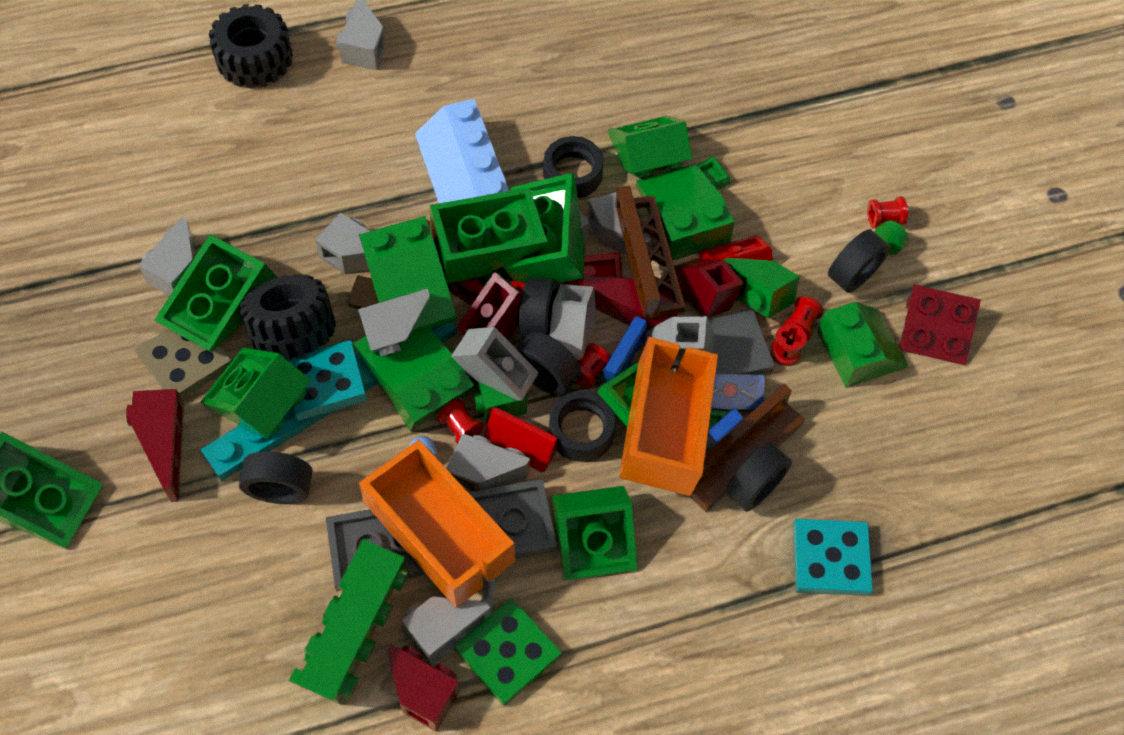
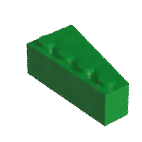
M365 539L361 541L340 581L339 588L343 590L340 597L335 595L323 613L321 623L325 626L323 632H317L314 636L312 635L304 649V652H306L304 661L307 663L303 671L294 668L288 681L338 704H341L343 697L346 699L351 698L359 681V677L354 675L360 661L367 663L376 645V641L371 639L377 625L384 627L392 611L393 605L388 603L394 589L401 591L408 577L409 570L405 569V557Z

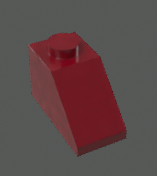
M494 272L456 328L465 335L468 329L495 327L509 340L519 325L522 293L499 273Z

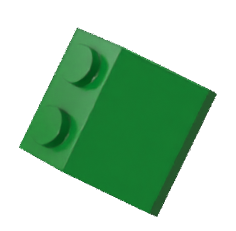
M664 115L608 129L609 137L623 170L634 174L635 177L650 175L653 173L654 168L664 166V169L679 168L683 166L682 161L692 159L687 124L684 120Z
M852 302L824 312L817 333L845 387L907 368L908 363L877 308Z
M624 486L552 495L555 528L564 580L637 570L632 501Z

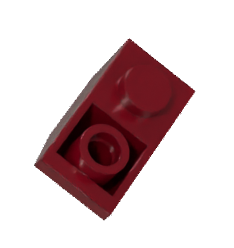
M693 259L674 266L680 289L700 314L707 316V318L731 310L744 284L725 260Z
M391 644L387 652L403 714L437 732L460 692L459 681L455 679L456 674L440 664H436L435 668L422 661L423 656L419 652L404 645L400 649Z

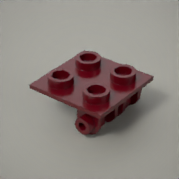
M914 284L911 296H908L906 302V309L908 310L899 344L900 350L966 365L981 299Z

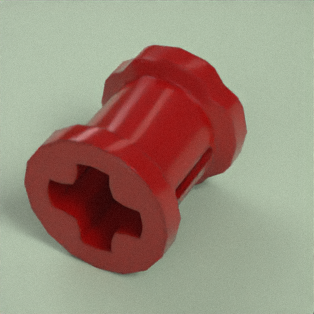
M899 196L894 201L878 202L876 199L869 200L867 216L871 228H878L886 221H894L900 225H905L908 221L906 199L903 196Z
M798 297L794 303L795 310L791 318L785 320L783 326L787 323L801 326L807 335L808 341L813 334L812 327L816 319L821 318L824 309L815 299ZM791 332L789 337L793 338L794 333Z
M787 323L779 327L776 332V341H774L771 347L773 360L782 366H791L798 362L801 357V349H803L807 342V335L801 326ZM791 332L794 333L793 338H789ZM784 352H788L787 356L783 357Z
M589 343L582 360L579 359L578 361L581 367V374L575 382L586 389L592 388L595 384L594 379L606 367L611 358L609 353L597 344Z
M455 399L444 406L438 413L437 420L440 424H446L456 436L455 442L458 444L462 434L471 437L479 435L483 429V424L470 416L464 409L465 403L462 400Z

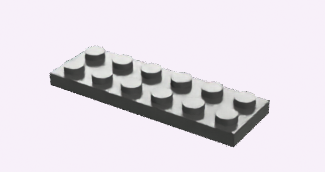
M543 479L468 492L515 543V559L557 551V543ZM370 509L326 517L336 592L342 591L339 588L340 581L363 539L405 557V569L409 570L407 579L426 575Z

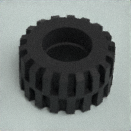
M243 4L240 8H230L228 13H221L219 15L220 20H214L212 30H209V42L218 71L224 76L225 80L228 82L234 81V85L239 87L243 84L247 85V88H254L255 85L264 87L267 86V82L271 81L274 83L279 80V75L284 76L287 73V67L291 66L293 54L286 23L279 13L274 14V9L269 7L263 9L262 5L259 4L254 6Z
M293 274L291 276L284 275L279 276V278L265 281L264 284L253 288L254 291L248 293L244 297L245 301L241 302L240 313L253 349L279 353L286 360H291L294 357L300 358L306 356L305 354L318 350L319 346L325 345L329 341V337L333 336L335 332L336 320L327 290L322 281L314 279L313 276Z

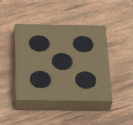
M169 329L135 349L138 357L162 389H177L181 399L223 373L232 362L220 345L211 353Z

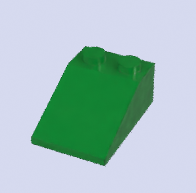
M696 163L636 181L641 197L655 196L672 261L696 254L701 250L731 242L734 220L722 195Z
M573 173L511 187V190L530 187L548 244L544 248L505 265L504 269L514 281L526 283L530 277L554 279L558 283L584 278L585 247L576 182Z
M530 187L430 205V230L447 284L479 278L544 248L548 244Z
M426 216L359 234L379 303L428 289L430 300L412 333L457 320Z
M210 234L154 321L212 353L243 323L240 305L241 302L245 301L244 297L254 291L253 288L262 285L270 279L278 278V276L264 262Z
M430 328L411 333L407 343L400 345V352L381 357L379 352H371L367 336L353 343V346L410 431L436 416L451 401L455 399L461 400L468 396L474 386L463 368L451 357L452 353Z
M243 347L200 403L249 432L268 438L270 435L278 432L285 422L284 416L288 410L304 398L307 392L305 388L311 380L279 353Z
M2 431L0 433V522L66 549L102 488L103 483Z

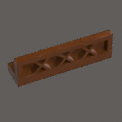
M630 186L617 187L615 209L644 319L684 313L685 305L655 196L633 198ZM648 207L650 217L646 222L639 220L637 209ZM644 233L657 239L658 244L653 250L646 247ZM652 260L665 267L666 272L661 278L654 276L651 265ZM659 289L673 295L674 303L660 305Z
M786 384L777 389L743 419L739 425L705 453L703 474L691 496H689L705 512L726 495L725 489L733 475L757 449L766 443H772L778 448L803 425L805 419L787 403L792 390Z

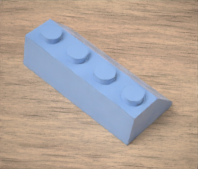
M475 99L443 106L415 133L438 203L509 191Z

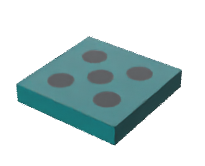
M351 340L305 354L306 356L300 358L294 357L288 360L311 380L305 388L307 389L306 395L301 402L294 406L298 421L368 401Z
M795 518L793 533L796 592L870 596L872 593L868 522Z

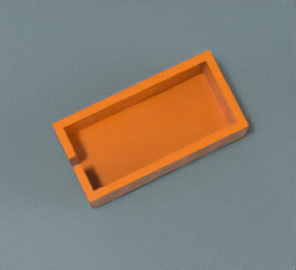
M649 337L638 363L619 478L691 496L703 474L718 354L686 347L676 372L670 371L679 352L680 344Z
M420 440L414 442L359 482L364 504L455 608L459 607L483 588V578L491 582L515 563V543Z

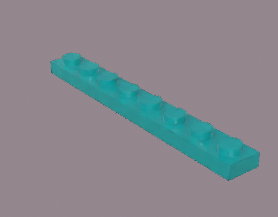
M453 322L430 328L442 343L457 335V328ZM356 353L366 392L377 385L378 382L359 353ZM292 406L284 416L285 422L278 432L270 435L268 438L255 435L238 426L200 450L222 482L242 469L243 460L247 455L275 449L334 411L298 421L294 406Z

